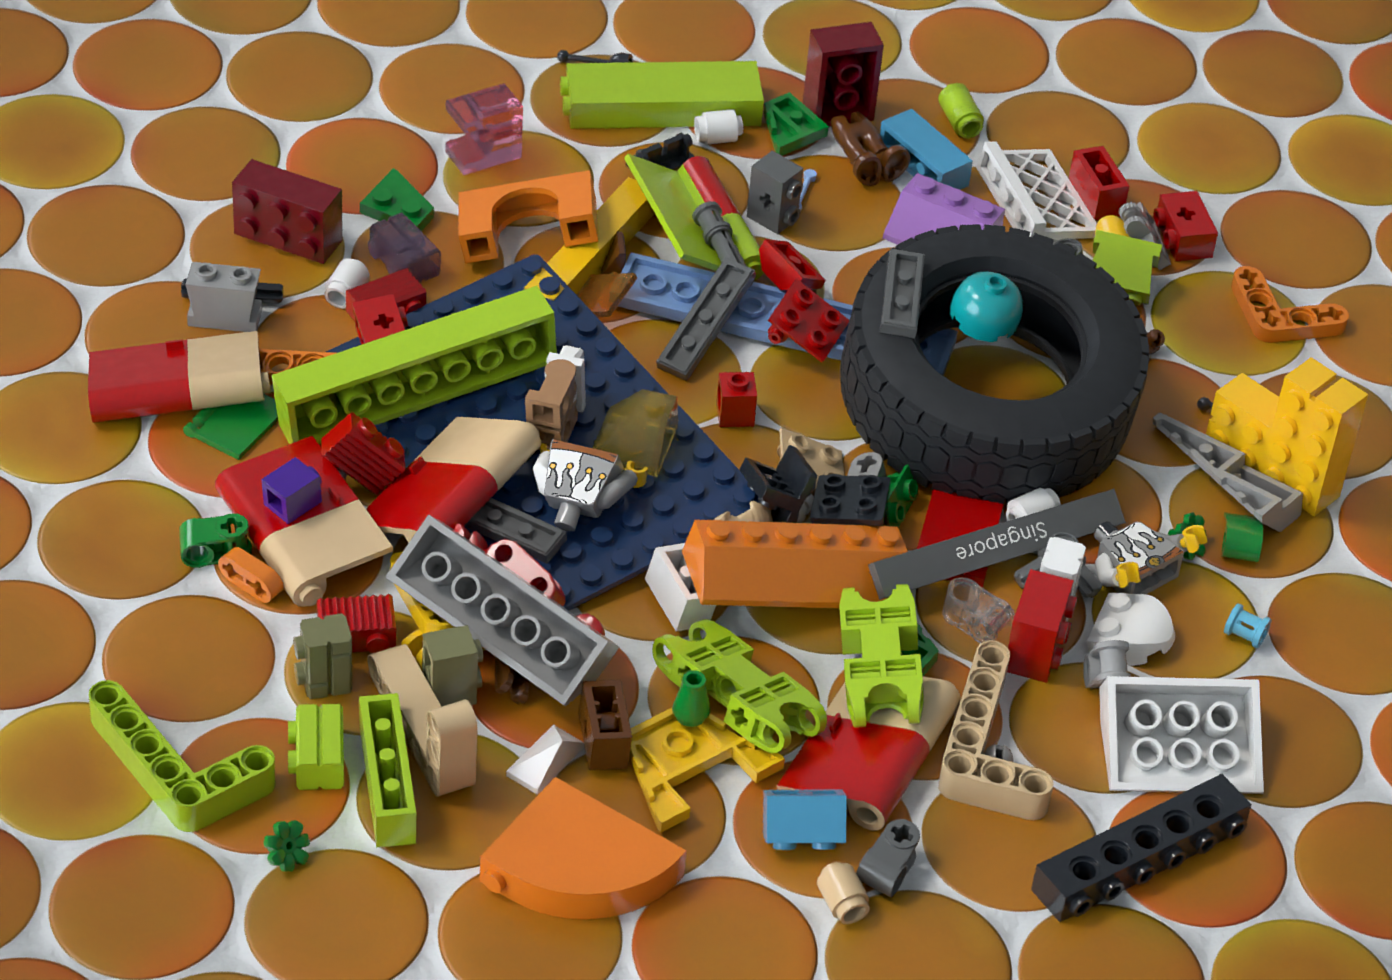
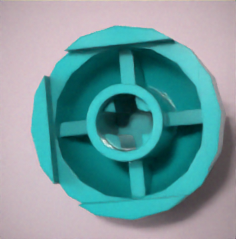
M989 271L977 272L964 279L956 290L950 305L951 318L953 320L955 316L956 320L960 323L959 329L976 340L996 342L998 337L1007 334V338L1011 337L1019 326L1023 311V299L1017 285L1009 278Z

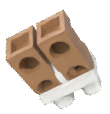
M565 345L560 354L550 352L547 357V365L545 366V380L540 390L529 389L525 397L526 422L533 424L537 428L541 443L547 444V450H550L552 439L568 442L576 424L578 412H583L586 406L584 350L581 348Z

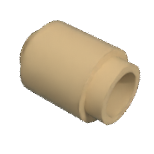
M834 862L823 868L821 875L817 879V886L832 915L835 918H839L843 924L857 922L866 916L870 909L868 905L869 897L853 866L847 863Z

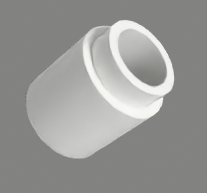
M734 109L703 112L702 116H695L694 130L697 142H705L706 145L736 142L738 135L743 134L742 117L740 115L736 116Z
M343 259L325 285L324 295L326 300L336 308L345 309L346 290L365 284L370 280V273L366 266L356 259Z
M1038 488L1009 501L1006 519L1007 521L1059 506L1061 503L1057 494L1052 489Z

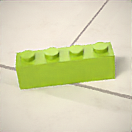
M398 693L359 696V728L376 848L416 844V807Z

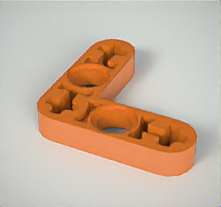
M1242 266L1235 270L1231 284L1232 291L1253 334L1259 340L1274 343L1332 337L1345 332L1349 313L1341 305L1319 304L1280 308L1260 270L1251 266ZM1253 301H1255V302H1261V303L1265 304L1266 306H1264V307L1256 306V305H1253L1251 302H1253ZM1300 320L1306 322L1308 325H1298L1293 321Z

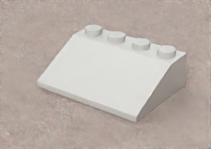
M1108 676L1101 684L1100 722L1109 791L1185 792L1223 774L1241 794L1264 793L1259 680Z

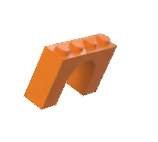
M590 170L459 192L458 236L465 264L499 258L498 238L501 231L510 223L529 216L545 215L558 219L565 247L599 242L596 195Z

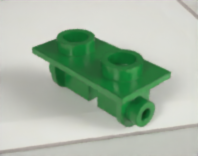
M905 465L900 474L893 473L886 476L891 479L888 497L889 526L899 528L910 506L918 496V484L913 479L909 465Z

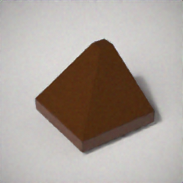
M617 231L601 270V279H619L626 264V248L622 231Z

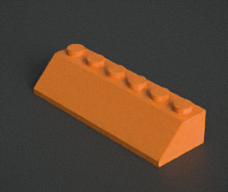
M697 519L694 520L682 549L683 557L701 605L839 608L843 588L855 587V592L859 591L860 596L868 601L878 602L887 599L879 600L868 564L908 552L900 531L895 526Z

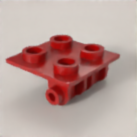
M796 278L768 319L772 324L768 329V338L772 343L779 344L786 341L789 337L823 363L850 320Z

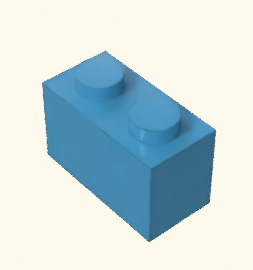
M842 789L763 790V838L766 843H773L774 849L780 850L796 849V843H812V848L835 849L836 843H846V794Z

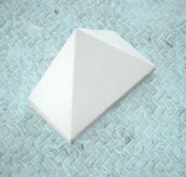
M553 725L506 771V776L538 794L584 748V742Z

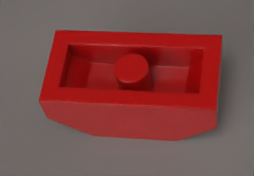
M770 239L763 241L759 249L762 271L780 290H788L796 278L816 294L817 289H822L826 280L789 242Z

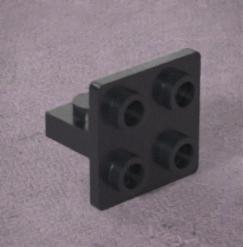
M791 445L787 447L777 468L745 457L739 469L748 481L747 486L758 495V501L765 507L772 509L773 522L797 523L799 511L805 499L815 489L817 474L796 447Z
M820 475L811 508L810 523L889 526L888 497L891 487L890 477H878L876 475Z

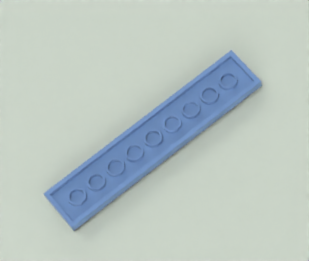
M630 253L612 291L610 305L683 322L715 272ZM753 282V285L747 289L720 331L774 344L768 338V329L772 325L768 319L788 290H780L778 287ZM824 299L850 320L853 305ZM849 323L827 357L841 360ZM946 329L939 331L920 343V347L928 362L943 376L956 343L958 330ZM789 337L786 341L775 344L807 352Z

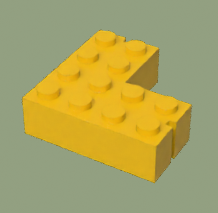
M1312 357L1284 377L1279 397L1244 373L1239 374L1216 391L1210 414L1213 417L1209 419L1206 435L1245 453L1246 466L1302 492V509L1313 517L1316 516L1341 495L1368 394L1342 377L1315 397L1314 394L1336 379L1337 373Z

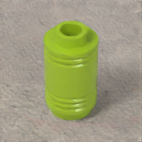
M961 83L946 86L940 92L938 102L955 133L963 138L975 137L983 129L984 117L969 90Z

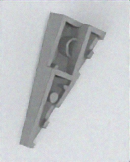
M1158 413L1153 417V424L1260 522L1281 532L1301 516L1303 493L1246 466L1245 453L1162 413Z

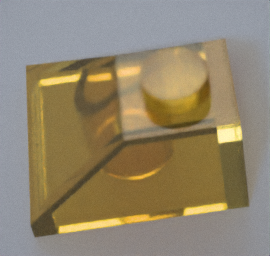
M642 389L610 406L592 448L618 454L624 467L623 470H626L628 461H634V470H642L646 466L648 467L647 475L657 477L678 428L677 396Z

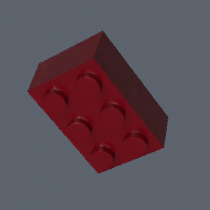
M872 21L810 30L803 104L829 127H831V119L840 115L845 116L849 124H851V114L860 111L869 121H874L884 44Z
M251 159L232 181L234 234L325 264L343 241L342 189Z

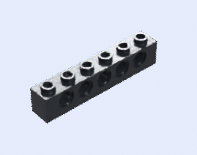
M1220 774L1037 864L1031 890L1059 922L1072 916H1081L1092 906L1104 900H1113L1122 891L1136 884H1145L1154 875L1167 868L1174 869L1185 859L1197 853L1204 854L1211 850L1215 844L1227 838L1233 839L1238 837L1247 827L1252 804L1223 774Z

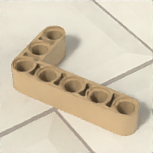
M992 640L984 641L976 649L943 756L938 789L944 797L953 801L1027 820H1038L1043 818L1049 809L1053 790L1051 775L1038 768L983 755L1005 684L1010 659V651L1003 643Z
M406 644L368 655L369 672L380 695L398 693L405 741L433 793L439 797L475 785L478 727L470 702L465 699L441 706Z

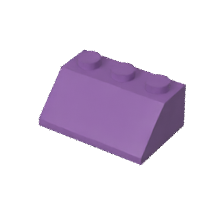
M917 173L902 190L883 233V239L898 245L911 237L914 239L915 235L930 230L936 232L938 228L956 225L958 230L960 225L980 224L982 230L985 224L1003 226L1005 209Z

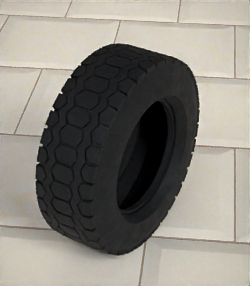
M980 224L960 225L959 230L956 225L938 228L936 232L930 230L915 235L914 239L911 237L896 245L892 249L925 254L917 332L915 338L880 333L888 251L868 271L857 292L841 357V393L844 405L847 407L846 411L853 425L856 426L857 432L866 444H870V448L875 453L881 455L883 461L888 459L887 464L901 473L904 466L909 465L913 479L925 488L932 484V491L935 489L949 494L955 492L957 496L974 499L981 498V500L1003 504L1006 500L1008 505L1009 501L1038 488H1050L1060 498L1073 493L1075 489L1078 491L1091 483L1111 465L1127 439L1146 384L1149 363L1148 337L1139 311L1133 301L1129 300V295L1118 282L1114 283L1115 279L1101 266L1096 269L1097 263L1082 253L1076 256L1077 250L1059 241L1056 245H1053L1054 239L1034 233L1033 237H1029L1030 231L1010 227L1009 231L1006 232L1005 226L986 224L983 230ZM989 271L999 273L1017 285L1023 299L1022 317L1013 336L1035 345L1050 356L1059 366L1067 385L1049 396L1034 400H1008L981 395L951 382L938 373L926 359L920 343L939 331L959 328L960 323L956 320L955 316L953 320L951 318L950 305L956 290L964 279L977 272Z

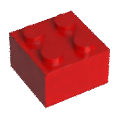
M1030 569L1012 623L1008 643L1010 651L1008 673L1047 683L1051 668L1059 669L1064 648H1060L1059 644H1067L1072 623L1066 621V618L1072 619L1077 602V597L1071 596L1074 580Z

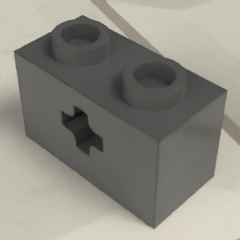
M774 151L769 152L751 166L747 217L777 235L788 226L794 225L800 216L799 203L803 190V168Z

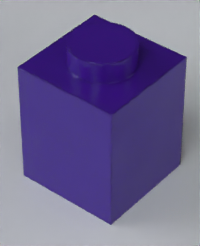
M296 457L261 479L264 505L287 524L322 502V480L319 473L313 467L306 466Z

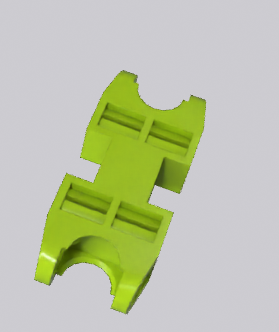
M896 584V589L892 590L889 598L878 602L865 600L860 596L859 591L855 592V587L843 588L839 605L843 655L862 654V658L844 659L847 710L855 728L866 727V722L870 721L871 715L877 710L884 708L899 711L904 719H908L909 724L920 723L924 707L920 654L901 655V651L918 650L915 600L908 584Z
M709 619L695 622L689 628V640L679 636L675 637L671 634H665L655 639L652 652L659 669L679 687L686 672L696 670L703 673L706 677L707 693L727 708L724 722L749 742L764 751L778 753L788 748L791 743L790 730L810 737L818 735L825 730L827 726L825 709L810 691L785 672L772 677L768 676L751 663L754 649L730 630ZM700 629H703L706 632V636L703 639L700 634ZM664 645L672 652V661L664 653ZM806 710L813 714L816 721L815 726L806 718ZM775 732L778 734L779 744L772 738Z

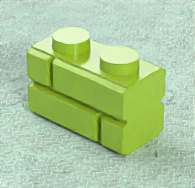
M317 704L298 705L296 707V721H288V744H296V750H288V774H296V787L299 790H315L319 787L323 789H341L344 786L343 706L341 704H322L321 707H318Z

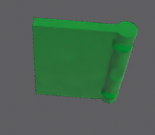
M264 394L265 401L202 409L193 417V423L188 422L183 427V432L188 437H194L240 460L278 421L275 399Z

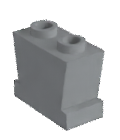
M192 262L185 284L191 303L187 314L188 326L240 332L257 331L262 314V300L255 298L261 269Z

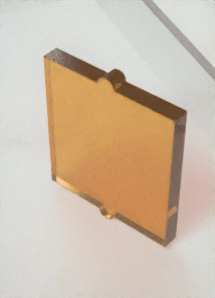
M616 272L590 275L577 293V296L596 317H610L637 280V276L635 273L616 274Z

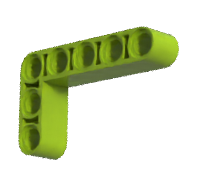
M103 680L95 683L90 688L89 706L93 727L177 829L184 832L198 831L273 792L276 783L275 755L268 747L262 745L247 747L194 774L119 683L112 680Z

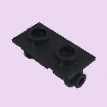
M678 133L676 136L664 140L663 148L657 143L645 149L637 150L633 156L675 171L688 159L695 157L689 151V147L693 145V140L689 134Z

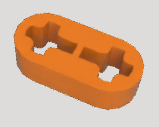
M239 547L232 548L218 561L219 569L228 581L263 603H268L283 591V582L278 573Z

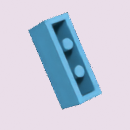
M913 109L904 111L881 122L880 135L884 144L888 148L893 145H900L909 152L911 159L906 171L913 177L918 173L959 190L969 186L973 160Z

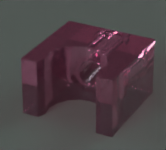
M505 83L446 100L447 112L466 134L445 142V152L463 175L522 157L523 105Z

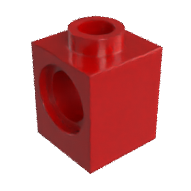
M719 372L716 398L719 427H754L757 406L754 372Z

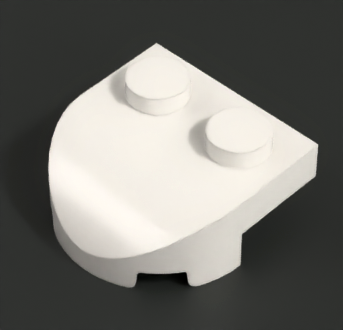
M1108 593L1087 639L1089 652H1091L1098 642L1108 640L1129 642V650L1126 652L1128 666L1147 663V656L1159 650L1165 654L1172 647L1175 640V630L1168 610L1157 598L1146 594Z

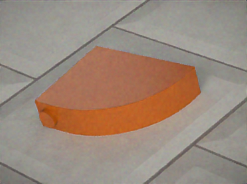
M554 777L480 856L479 882L483 883L490 891L500 893L508 899L539 913L568 919H602L633 912L649 905L670 891L684 877L687 850Z

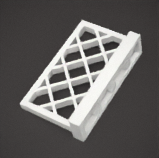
M997 142L984 143L976 168L998 205L1005 209L1004 215L1012 228L1030 231L1029 237H1033L1034 233L1054 240L1095 238L1096 221L1050 149L1001 150ZM1034 161H1044L1048 168ZM1009 162H1012V163H1014V164H1017V165H1019V166H1021V167H1020V168H1016V167L1012 166ZM1027 169V170H1029V171H1031V172H1034V173L1040 175L1041 177H1040V178L1035 177V176H1033V175H1031V174L1025 172V170ZM1048 179L1050 181H1053L1059 184L1061 188L1046 182L1045 180ZM1022 182H1025L1033 186V188L1031 189L1024 186ZM1038 189H1039V190H1042V191H1044V192H1046V193H1048V194H1050V195H1052V196H1054V197H1053V198L1047 197V196H1045V195H1043V194H1041V193H1039V192H1037V191H1038ZM1061 199L1071 204L1073 208L1058 202V200ZM1034 202L1039 203L1045 206L1046 208L1042 209L1036 206ZM1050 210H1053L1066 216V219H1063L1051 213ZM1071 220L1077 221V222H1079V223L1085 225V227H1080V226H1078V225H1076V224H1074V223H1072V222H1070V221H1071ZM1046 222L1058 228H1046Z

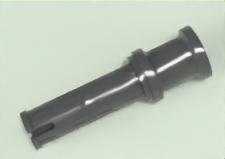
M713 201L699 205L694 210L692 218L696 225L701 226L704 232L703 239L705 243L714 248L721 263L727 257L746 266L744 259L732 240L733 230L730 224L724 221L721 216L722 209L720 205Z

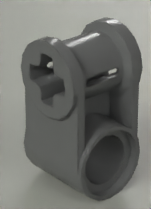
M896 819L886 826L873 847L865 853L858 866L856 874L860 882L891 898L896 894L904 877L916 860L915 848L920 839V831L914 823L905 819Z

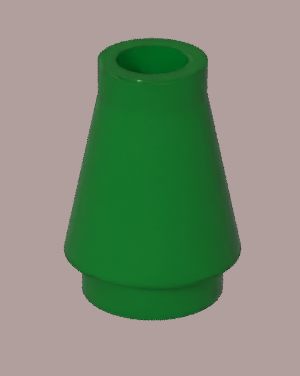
M696 670L688 671L683 675L682 684L672 705V711L678 722L688 727L701 725L711 711L705 685L706 677L703 673Z

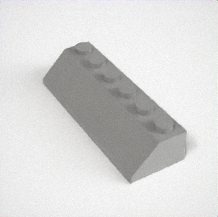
M429 514L386 575L388 580L454 627L468 625L473 640L479 639L483 648L564 706H567L581 694L583 681H596L619 649L618 645L444 522Z

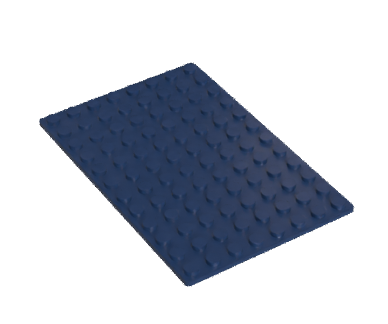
M534 254L406 314L408 327H405V330L525 290L524 287L536 274L541 272L542 268L552 276L545 277L540 281L539 289L542 293L554 295L560 291V284L564 287L563 291L554 301L548 298L545 299L554 311L557 354H560L565 345L584 350L586 406L583 412H578L576 424L567 443L618 454L624 467L623 471L626 470L628 461L635 462L634 470H642L645 466L648 467L644 486L631 488L610 508L603 509L598 518L580 515L575 531H566L567 541L547 564L535 559L561 585L566 596L563 607L570 611L647 571L655 548L685 543L695 519L714 520L727 511L730 512V515L738 516L750 509V501L760 502L758 501V495L747 486L748 481L731 460L541 256ZM356 337L326 352L339 353L361 344L359 338ZM545 367L375 426L378 432H381L387 439L392 437L402 445L405 452L406 469L456 417L526 422L525 397L529 389L540 390L545 380ZM536 450L491 498L555 526L554 522L559 509L549 506L545 496L539 492L534 476L533 466L541 454L540 450ZM466 528L471 533V535L473 532H475L469 528ZM480 534L486 540L488 547L497 542Z

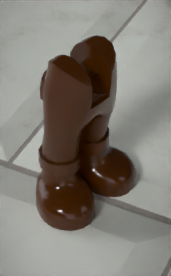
M860 111L851 114V124L843 115L831 119L830 123L834 138L849 158L853 166V173L862 184L875 186L879 183L881 175L886 182L894 181L908 168L911 157L905 147L893 145L888 148L876 127Z

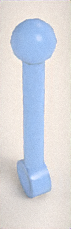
M812 169L804 171L803 190L799 203L800 211L802 210L801 202L810 182L816 180L817 173Z

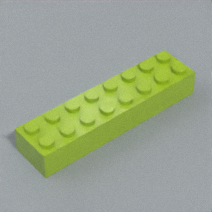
M534 286L273 374L271 376L279 426L289 444L309 436H313L318 444H321V438L351 412H354L361 419L363 417L368 418L374 425L545 367L549 353H557L554 311L538 286Z

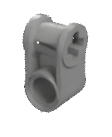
M1108 640L1095 644V647L1084 658L1083 676L1086 688H1100L1108 676L1131 677V674L1127 672L1126 660L1129 642Z

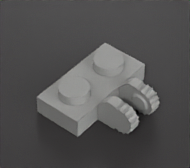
M1127 202L1121 206L1119 214L1124 221L1126 233L1132 238L1162 244L1158 269L1161 270L1170 265L1171 262L1156 222L1141 202L1137 204Z

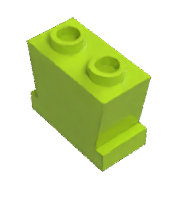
M1096 230L1093 242V253H1095L1092 261L1097 263L1096 269L1101 266L1115 279L1114 283L1118 282L1129 295V300H1132L1135 306H1140L1141 303L1149 305L1152 266L1158 268L1162 244Z

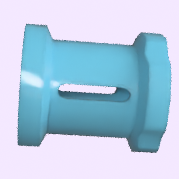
M1237 603L1227 619L1223 632L1227 635L1232 633L1252 642V647L1258 649L1269 631L1272 619L1267 616L1262 619L1243 610V605ZM1241 622H1244L1254 627V630L1243 626Z

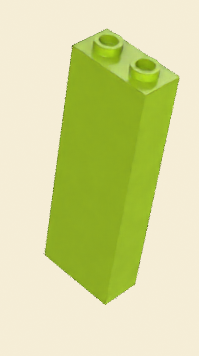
M757 61L567 63L566 76L560 77V93L563 96V116H569L570 129L694 127L695 116H702L703 112L734 109L736 116L740 115L742 117L743 126L762 125L764 98Z

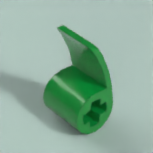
M1224 512L1226 526L1221 557L1258 562L1263 542L1262 522L1253 516Z

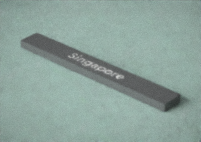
M1111 489L868 564L879 600L888 598L892 594V590L896 589V584H908L910 590L1041 550L1046 547L1048 538L1058 532L1070 533L1074 537L1079 538L1095 533L1096 529L1106 521L1110 522L1113 526L1126 522L1115 489Z

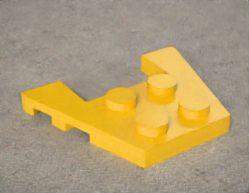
M672 708L631 728L632 743L629 758L660 833L690 818L691 808L673 789L676 785L729 758H733L748 776L757 783L784 769L785 758L779 753L770 754L749 742L743 736L740 737L726 728L727 724L712 714H709L701 725L688 727L678 722Z

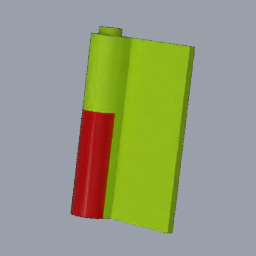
M631 154L625 156L624 159L680 259L717 271L721 265L717 252L713 247L705 243L703 239L704 232L701 226L696 225L692 218L694 210L699 205L713 201L720 205L723 220L730 224L733 230L732 240L737 246L746 266L755 270L756 277L754 280L764 274L760 262V247L707 158L703 156L692 157L678 171H674Z

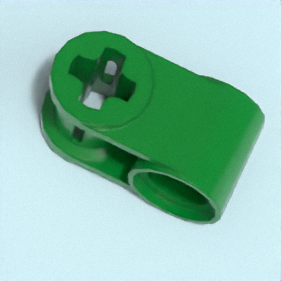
M227 514L224 516L186 520L179 527L182 562L193 568L218 564L219 559L233 548L232 544L236 543V547L252 554V544L246 535L249 530L247 519L240 514ZM231 524H234L235 533L231 531Z

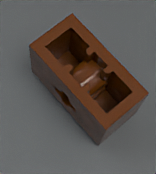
M621 680L583 681L578 714L589 770L627 769L632 733Z

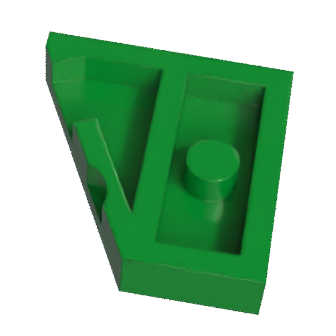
M392 168L360 202V214L418 236L434 218V207L398 170Z

